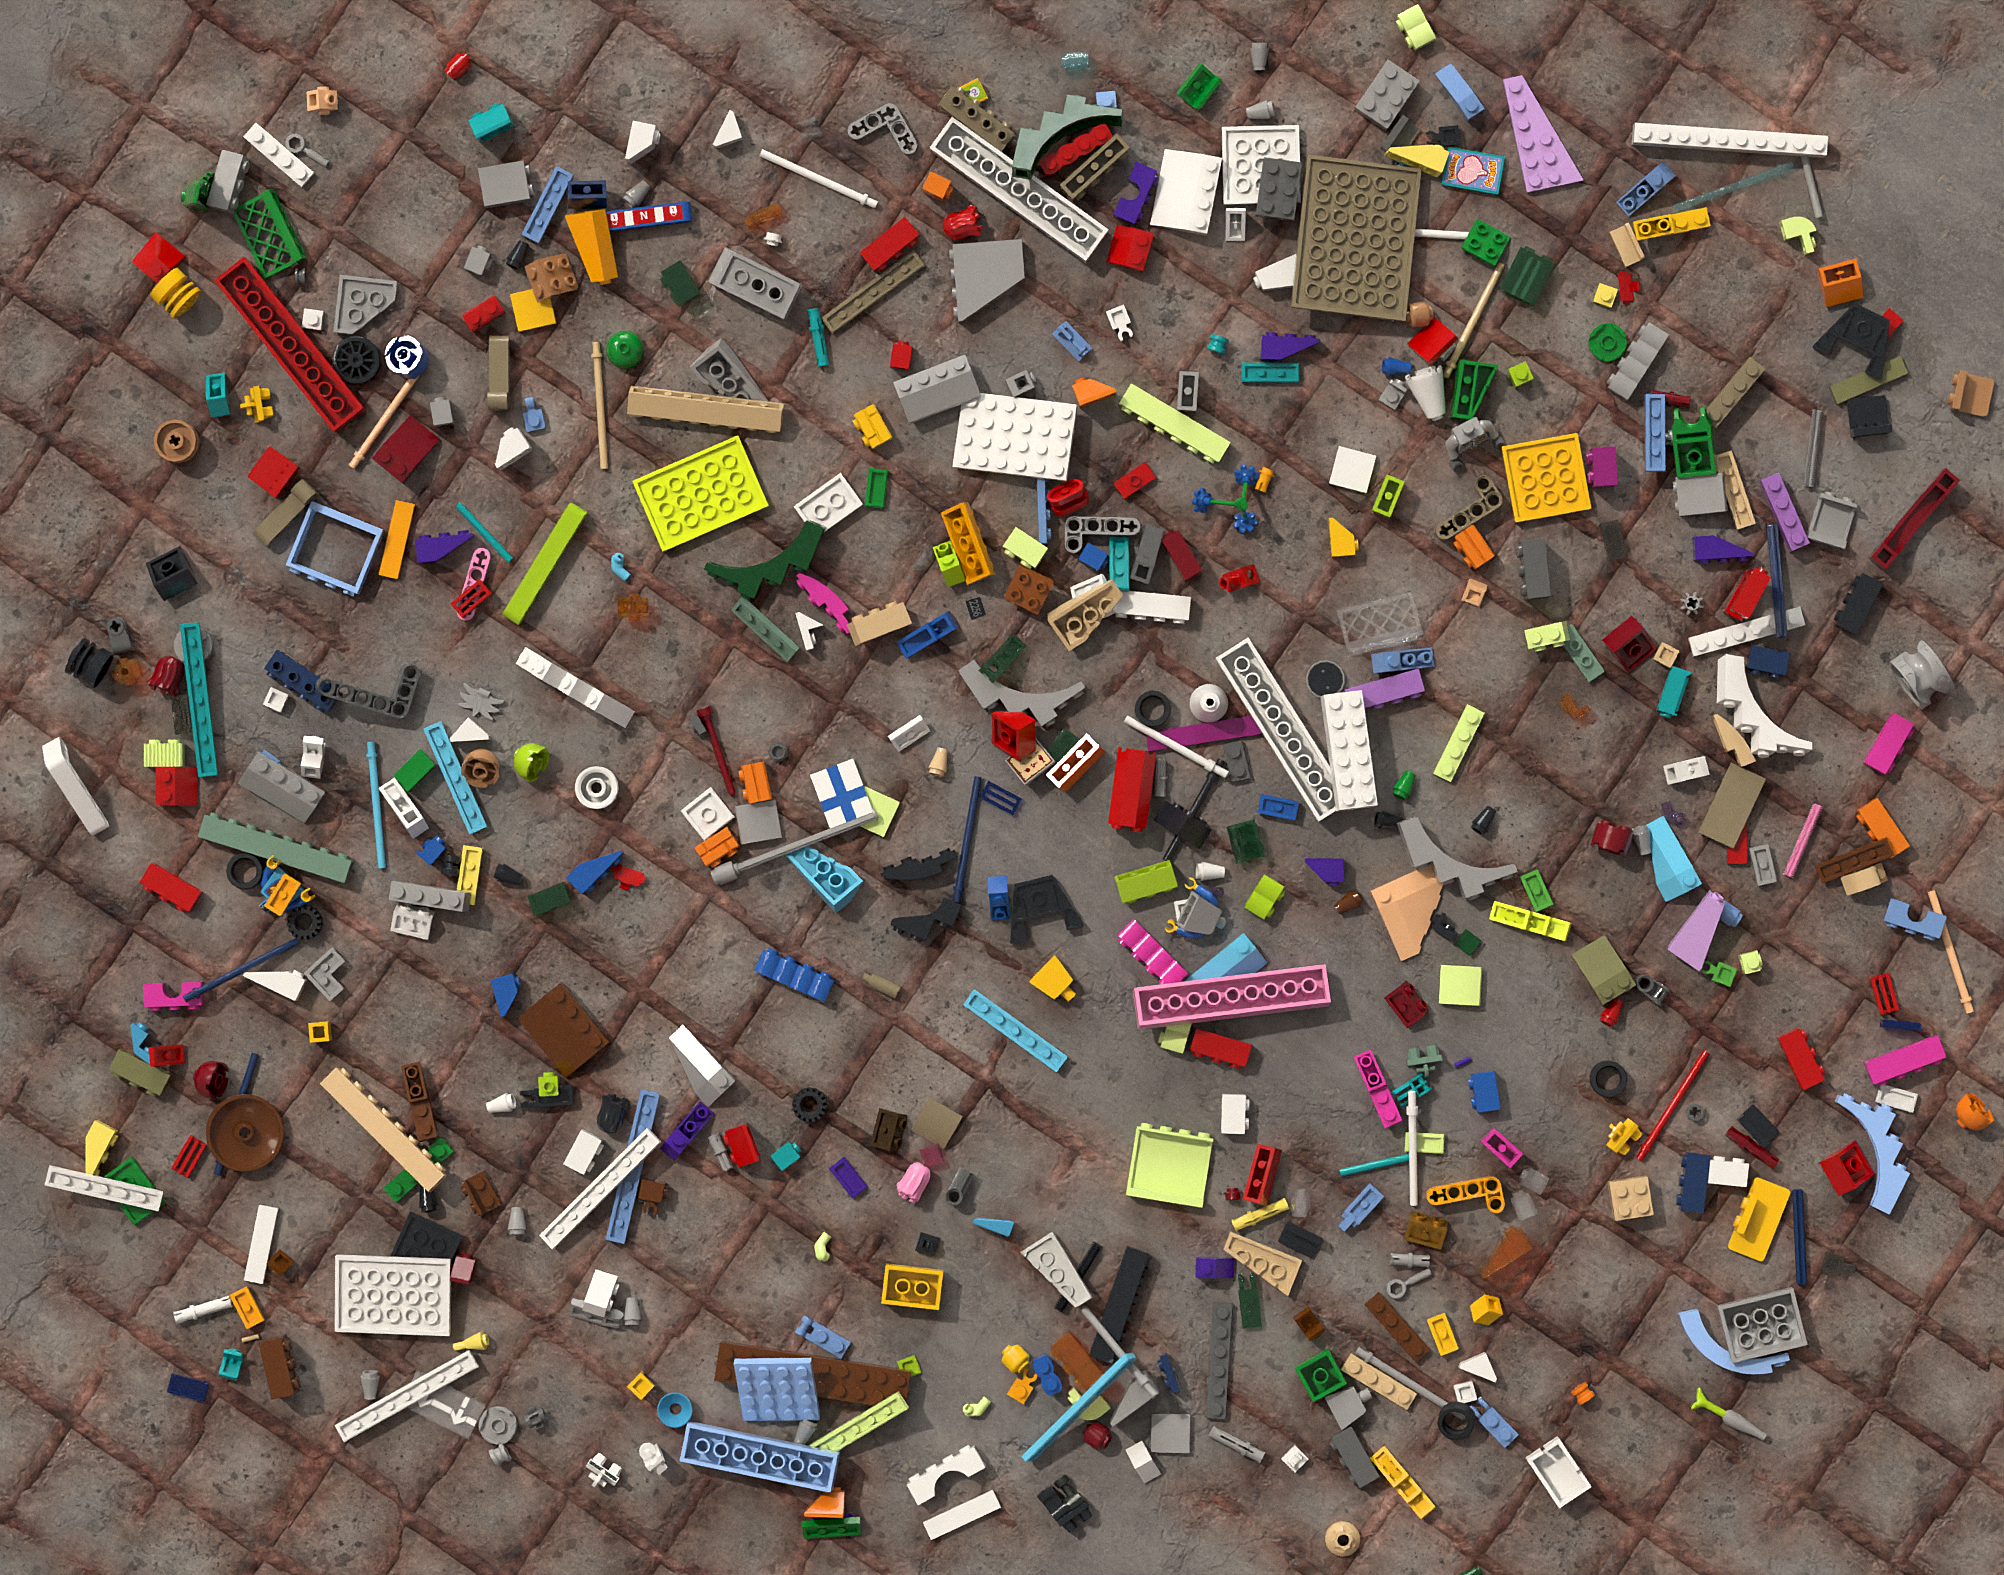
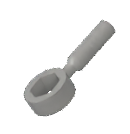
M291 134L287 137L285 145L291 153L298 154L303 151L308 157L327 167L329 160L312 149H307L302 136ZM294 138L300 139L301 146L296 150L290 148V141Z
M1427 1268L1410 1277L1405 1282L1400 1279H1392L1387 1284V1293L1392 1298H1401L1406 1292V1286L1413 1285L1431 1276V1271ZM1395 1282L1402 1285V1291L1397 1295L1391 1293L1390 1286Z

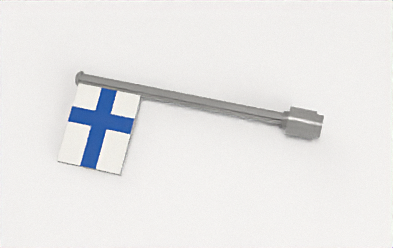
M854 759L810 775L830 829L739 864H733L732 861L716 866L714 870L710 871L715 885H723L738 879V874L746 869L871 821H878L879 815L875 810H872Z

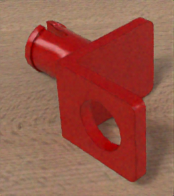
M1252 564L1223 574V578L1219 580V586L1221 589H1227L1228 592H1232L1259 583L1260 580L1255 565ZM1248 570L1252 572L1253 580L1249 578Z

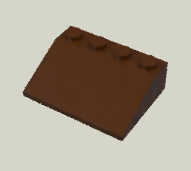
M563 982L559 983L517 1018L565 1078L611 1042Z

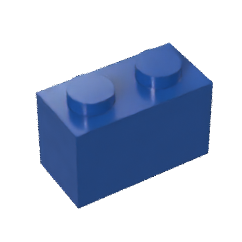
M1495 1071L1470 1074L1471 1078H1468L1469 1090H1473L1474 1095L1471 1098L1472 1109H1476L1477 1113L1500 1110Z

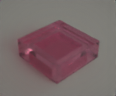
M938 1143L919 1150L925 1167L944 1162Z

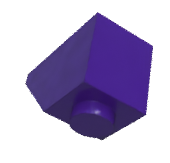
M1305 858L1304 862L1324 882H1328V885L1339 886V882H1344V859Z
M1196 1257L1195 1277L1234 1278V1258Z

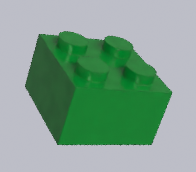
M1328 1348L1294 1366L1313 1402L1347 1384Z

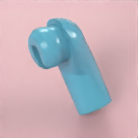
M616 553L611 558V570L623 581H626L631 574L623 568V554Z

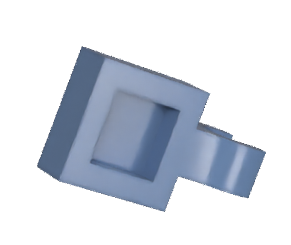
M533 397L526 398L525 402L528 412L523 413L526 431L531 432L546 428L542 409L536 410Z

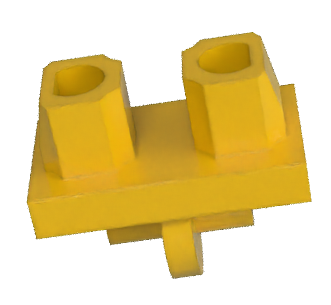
M259 386L250 388L251 400L250 396H244L245 403L240 404V409H246L247 415H254L255 423L272 417V407H262L261 401L270 399L269 389L259 388Z
M1629 1118L1624 1123L1619 1122L1616 1127L1610 1124L1609 1128L1613 1131L1608 1135L1611 1139L1606 1145L1614 1152L1626 1155L1630 1150L1626 1141L1629 1138L1637 1141L1642 1136L1638 1129L1639 1126Z

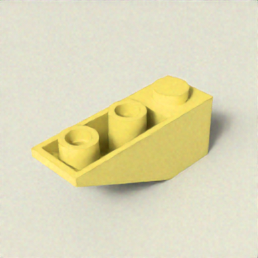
M99 1120L94 1121L86 1136V1174L94 1176L99 1175L100 1170L98 1168L101 1162L105 1163L109 1156L107 1151L110 1145L114 1146L118 1139L116 1135L118 1130Z

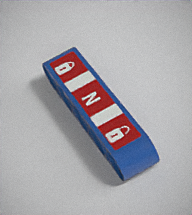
M690 202L606 211L609 232L693 221Z

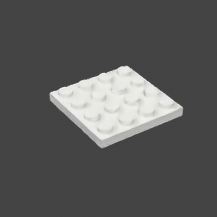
M1299 125L1222 127L1223 205L1257 204L1264 157L1300 162ZM1300 182L1297 203H1301Z

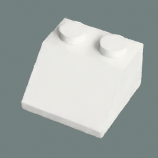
M637 121L632 122L625 157L628 163H634L655 149V144H659L661 133H659L656 125Z
M512 427L503 433L504 437L500 440L495 463L499 470L505 469L533 450L518 428L514 429Z

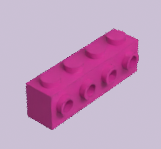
M1934 1035L1863 1063L1871 1084L1881 1086L1888 1083L1887 1079L1895 1077L1897 1080L1907 1076L1906 1072L1911 1070L1914 1073L1924 1070V1066L1931 1063L1932 1066L1943 1062L1942 1059L1946 1058L1939 1036Z

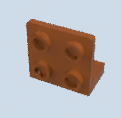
M1019 565L1003 598L1038 615L1054 581L1023 565Z

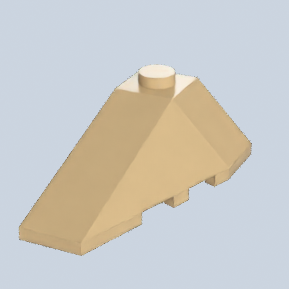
M1113 579L1047 613L1048 622L1068 651L1087 640L1090 633L1095 627L1097 628L1100 621L1111 611L1123 594Z

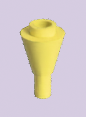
M481 1331L465 1339V1341L453 1343V1348L455 1351L461 1349L486 1350L487 1345H489V1337Z

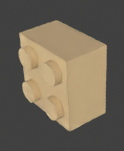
M1646 1175L1607 1181L1613 1220L1618 1221L1654 1215L1649 1181Z

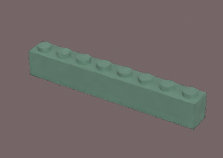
M211 812L210 815H204L198 834L200 838L267 859L274 855L273 861L278 862L280 859L282 864L339 882L347 883L354 862L349 860V855L339 853L338 856L333 855L330 849L320 847V850L314 849L311 843L302 841V844L295 843V838L285 835L283 838L276 837L277 833L270 830H265V833L257 831V826L247 824V827L239 825L240 821L231 818L226 821L221 819L222 815Z

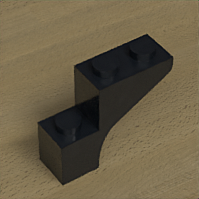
M944 897L941 905L933 913L894 918L890 925L894 926L892 930L901 934L906 931L911 934L910 938L921 942L922 939L926 940L935 919L938 920V925L948 928L949 925L953 926L962 905Z

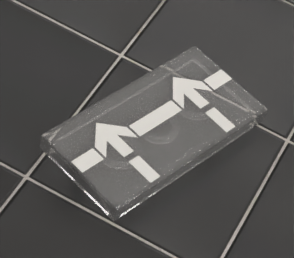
M417 1370L411 1382L422 1377L425 1373ZM445 1385L406 1408L469 1439L486 1404L449 1385Z

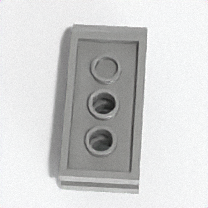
M724 247L708 281L786 320L803 287L802 284L727 247ZM758 280L763 282L761 290L755 288V283ZM778 288L780 290V296L779 298L774 299L772 296V292L774 289Z

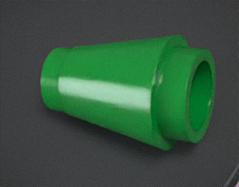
M1406 770L1393 787L1394 791L1392 794L1402 800L1410 797L1416 775Z

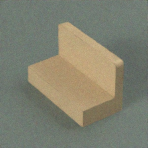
M1629 222L1609 232L1625 268L1645 258Z

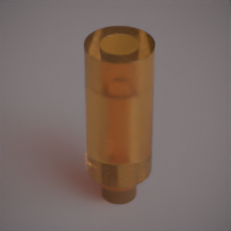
M777 202L750 213V217L744 219L746 226L754 224L755 227L783 214Z

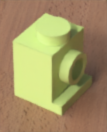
M1757 950L1738 955L1743 974L1761 971L1762 960Z

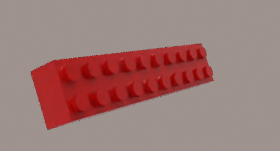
M246 257L240 259L214 280L333 432L337 433L366 410Z

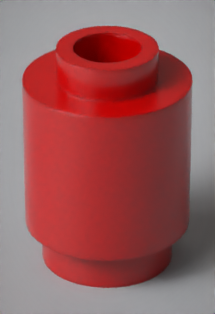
M458 52L446 64L447 67L444 71L453 80L460 79L472 67L470 63L472 59L465 52L462 54Z

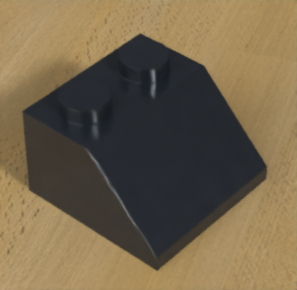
M180 546L146 563L153 586L163 601L173 598L177 594L198 584L195 574Z

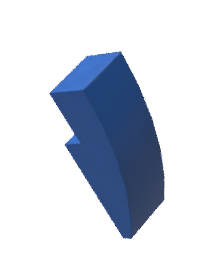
M948 611L896 643L907 659L953 632L959 626L951 612Z

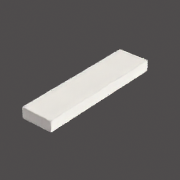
M261 1204L258 1207L244 1277L245 1281L264 1284L279 1208Z
M992 1489L924 1521L923 1524L932 1540L1001 1508Z

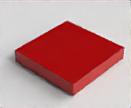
M1434 317L1430 324L1420 330L1407 345L1429 365H1432L1458 340V337Z

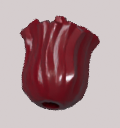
M172 656L162 657L157 662L152 677L147 681L148 685L154 691L158 687L161 689V693L166 696L168 694H171V697L179 695V684L185 670L183 662Z

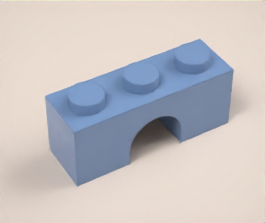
M1893 898L1890 899L1884 917L1887 926L1897 929L1899 925L1905 927V931L1916 935L1917 932L1924 934V938L1935 941V938L1940 939L1947 918L1946 915L1928 910L1926 917L1922 921L1914 922L1907 915L1910 904Z

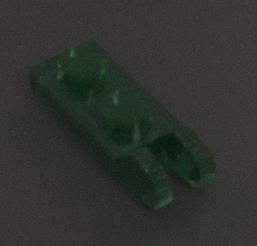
M1250 1273L1249 1276L1251 1288L1244 1289V1278L1242 1274L1238 1275V1294L1243 1329L1262 1327L1254 1273Z

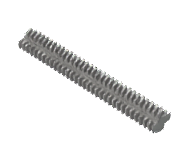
M1812 410L1810 441H1808L1809 448L1804 475L1805 484L1803 485L1811 488L1814 486L1812 485L1815 481L1813 480L1815 479L1813 478L1815 477L1814 474H1816L1814 473L1816 472L1814 467H1817L1815 466L1817 465L1815 460H1817L1816 455L1818 454L1816 453L1819 450L1817 449L1819 448L1817 447L1819 446L1817 441H1820L1818 436H1820L1819 431L1821 430L1819 429H1821L1820 424H1822L1820 423L1822 422L1820 417H1822L1821 412H1823L1820 410Z

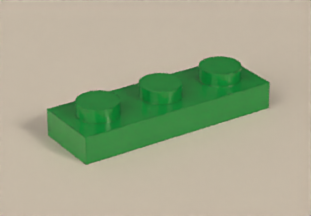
M860 1517L802 1521L804 1539L861 1535Z

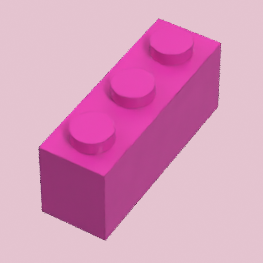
M1891 713L1863 764L1882 775L1886 774V772L1890 773L1895 765L1893 762L1896 755L1900 756L1905 746L1902 744L1906 738L1909 740L1914 732V729H1912L1914 724L1896 713Z

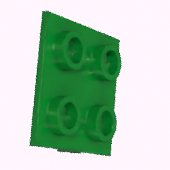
M1476 219L1461 248L1464 249L1463 252L1466 251L1471 255L1473 254L1474 258L1482 259L1489 266H1495L1510 236Z

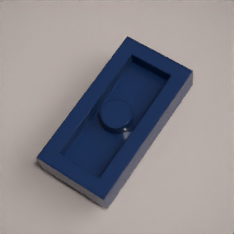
M1167 1353L1159 1355L1161 1360L1157 1362L1161 1372L1165 1371L1167 1378L1164 1381L1167 1390L1171 1389L1173 1393L1180 1391Z

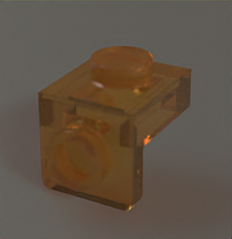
M1569 693L1560 696L1562 700L1559 703L1564 712L1568 711L1570 717L1575 716L1577 719L1587 714L1585 710L1589 709L1588 705L1577 709Z

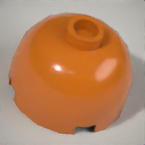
M1966 1093L1956 1106V1115L1959 1118L1957 1122L1964 1129L1967 1127L1974 1131L1982 1130L1994 1121V1116L1990 1110L1986 1112L1983 1107L1985 1105L1984 1102L1973 1093Z

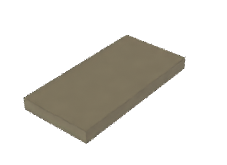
M1730 763L1698 833L1733 849L1766 779Z

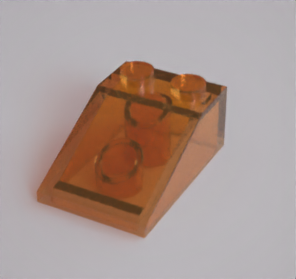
M1512 1225L1503 1231L1504 1235L1500 1237L1479 1271L1483 1279L1533 1249L1518 1226L1514 1227Z

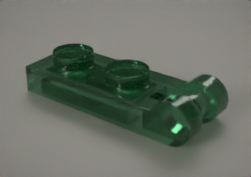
M1012 633L979 669V672L982 675L988 676L990 678L989 681L993 684L1027 645ZM993 665L997 671L993 672L989 667Z

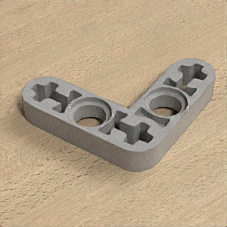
M885 104L851 123L848 127L849 137L853 140H860L887 125L904 154L912 155L917 150L916 140L894 104ZM887 108L894 109V116L890 117L887 115L884 117L886 121L882 123L881 117L877 113L881 112L884 115L887 113ZM870 117L878 118L879 123L876 127L868 125ZM864 121L869 131L865 132V129H862L859 136L856 134L852 135L853 127L856 126L857 129L862 127L861 122ZM897 124H902L905 127L903 134L898 135L894 132V127ZM907 134H909L910 137H906V139L909 143H914V145L912 146L913 150H904V140L902 139L901 142H899L898 139L903 138Z

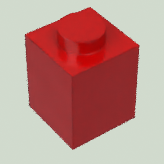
M898 341V344L893 343L890 368L909 371L913 347L909 346V342Z

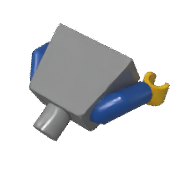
M1189 877L1190 880H1193L1194 885L1189 887L1185 884V887L1194 889L1195 892L1191 891L1177 923L1172 919L1168 920L1167 923H1171L1173 928L1165 927V930L1169 933L1176 931L1179 935L1193 939L1204 934H1212L1215 927L1222 929L1225 926L1226 919L1220 917L1222 910L1218 908V901L1213 893L1201 884L1197 885L1196 880Z

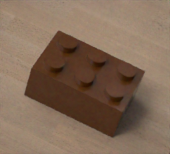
M286 1335L265 1339L258 1343L271 1400L296 1394L299 1391V1387H301L299 1376L295 1374L294 1369L297 1368L295 1358L291 1357L292 1343L290 1338L287 1339Z

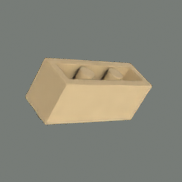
M894 601L885 605L886 609L880 611L879 608L869 611L868 616L863 617L860 614L851 618L852 622L847 624L855 646L912 624L904 603L897 604Z

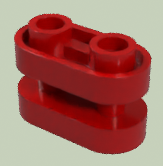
M1072 479L1051 489L1047 494L1054 514L1060 517L1081 509L1089 503L1088 493L1080 479Z

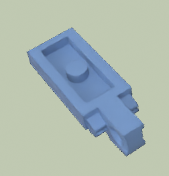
M1369 1183L1341 1215L1344 1220L1338 1227L1345 1232L1350 1225L1353 1227L1357 1224L1359 1225L1384 1196Z

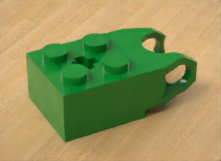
M1701 406L1699 421L1694 424L1685 422L1679 408L1674 409L1672 436L1677 478L1717 473L1718 464L1713 425L1707 414L1706 406ZM1697 452L1699 456L1695 457V455L1691 453Z

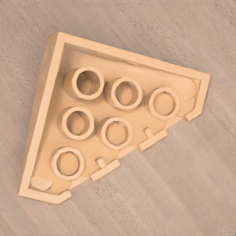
M1431 864L1370 890L1401 961L1419 954L1422 947L1420 946L1424 934L1426 935L1431 923L1432 912L1434 909L1436 910L1441 897L1439 894L1443 882H1437Z

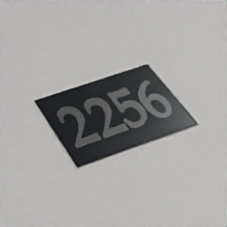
M980 597L965 601L971 620L986 615Z

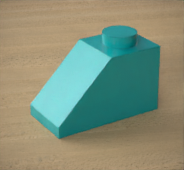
M225 372L206 375V402L211 418L230 415V400Z

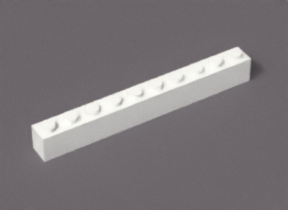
M1635 123L1632 131V145L1824 158L1827 156L1828 136Z

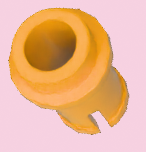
M1263 467L1259 471L1261 474L1255 489L1266 493L1270 479L1274 477L1272 475L1274 471Z

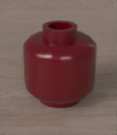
M1098 1421L1093 1422L1091 1425L1087 1424L1082 1432L1084 1434V1442L1095 1450L1105 1449L1112 1439L1110 1429Z

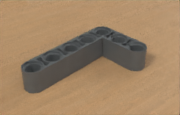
M409 663L401 666L391 698L324 677L317 680L315 688L321 695L401 719L408 714L420 676V670L417 666ZM412 667L414 674L408 678L405 674L406 670ZM327 681L330 688L328 691L323 692L321 685ZM402 686L408 687V693L405 696L400 694ZM346 687L348 694L342 698L339 695V691L341 688ZM360 693H365L366 700L363 703H359L357 699ZM382 698L384 706L378 709L376 701ZM401 704L402 712L395 714L394 707Z

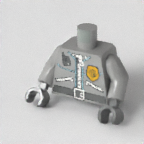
M1474 417L1451 430L1450 437L1446 440L1445 446L1449 459H1451L1449 466L1455 473V468L1458 465L1462 470L1464 469V465L1457 458L1458 456L1491 439L1496 451H1499L1497 447L1499 444L1506 446L1503 438L1498 436L1497 430L1489 420L1480 421L1477 417Z

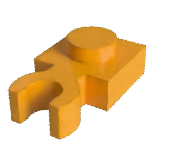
M1029 1368L1023 1371L1022 1380L1016 1378L1007 1395L1022 1404L1025 1403L1033 1390V1387L1029 1385L1030 1382L1037 1379L1036 1373L1032 1378L1027 1377L1026 1374Z

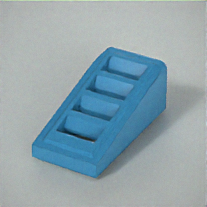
M974 1218L973 1223L1008 1237L1014 1221Z

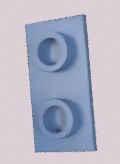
M1067 321L1058 326L1052 333L1078 362L1092 349Z

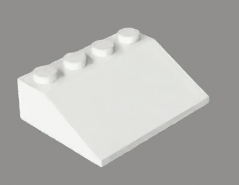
M1165 149L1150 225L1207 236L1222 158Z

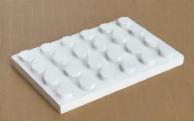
M980 393L981 397L961 404L953 468L1067 482L1078 407L1076 404Z
M336 1255L335 1332L450 1336L451 1259Z

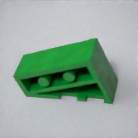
M1468 360L1458 361L1450 414L1451 419L1468 421L1473 418L1499 365Z

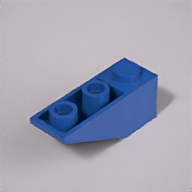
M618 851L581 863L566 879L581 894L585 892L589 894L596 887L594 883L599 878L603 880L609 874L607 869L612 864L616 866L623 859L621 855L624 852Z

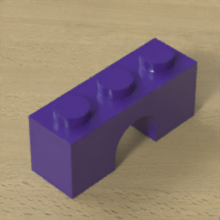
M1138 162L1135 163L1128 182L1135 184L1139 188V195L1133 200L1121 197L1113 217L1134 226L1136 221L1140 223L1144 214L1141 209L1144 204H1148L1152 195L1149 193L1151 186L1155 187L1159 176H1156L1157 170Z

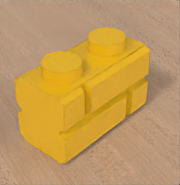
M874 404L854 414L855 419L853 423L857 430L861 429L865 436L862 439L866 447L871 446L873 450L893 439Z

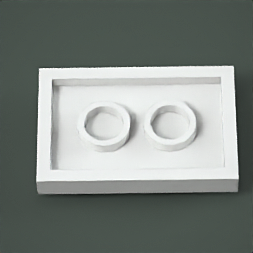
M839 473L796 504L794 508L804 522L809 519L826 526L824 532H826L862 506L863 503L842 474Z

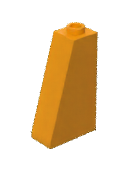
M605 209L581 211L565 215L591 282H599L600 285L611 283V279L618 278Z

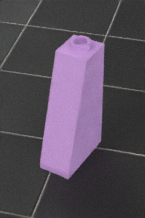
M1710 890L1668 946L1669 951L1698 971L1703 966L1725 904L1724 898L1719 893H1712Z

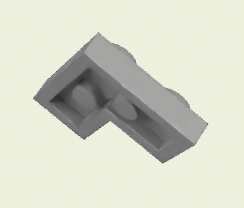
M333 947L304 972L308 979L329 1001H332L345 989L332 975L346 962Z

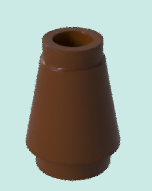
M1357 889L1354 891L1350 890L1334 904V907L1339 914L1361 907L1360 904L1364 903V900Z

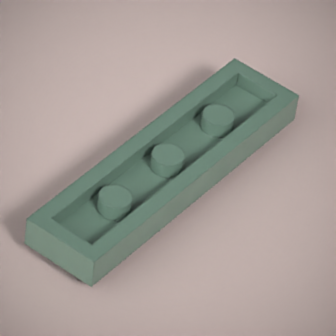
M741 597L731 609L738 618L786 662L798 651L799 647L747 599Z

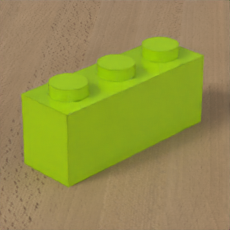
M1170 860L1114 876L1122 903H1133L1139 898H1150L1158 892H1170L1175 887H1178Z

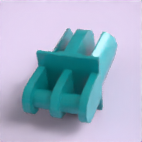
M1420 1073L1393 1090L1392 1094L1395 1095L1410 1085V1089L1396 1098L1400 1101L1408 1096V1091H1416L1417 1099L1432 1088L1428 1087L1426 1084L1427 1080H1424L1423 1074ZM1417 1079L1419 1084L1414 1087L1412 1082ZM1421 1086L1424 1091L1418 1093L1416 1089ZM1408 1099L1400 1104L1401 1108L1408 1104Z

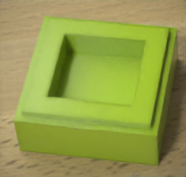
M915 1355L897 1361L900 1369L911 1370L910 1377L921 1373Z

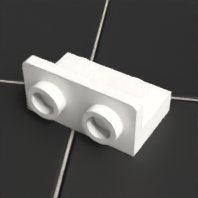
M397 903L390 931L428 940L435 911L426 907L411 906L409 903Z

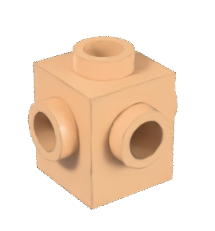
M317 87V90L307 92V111L318 112V115H329L330 111L338 110L337 91L329 90V87Z

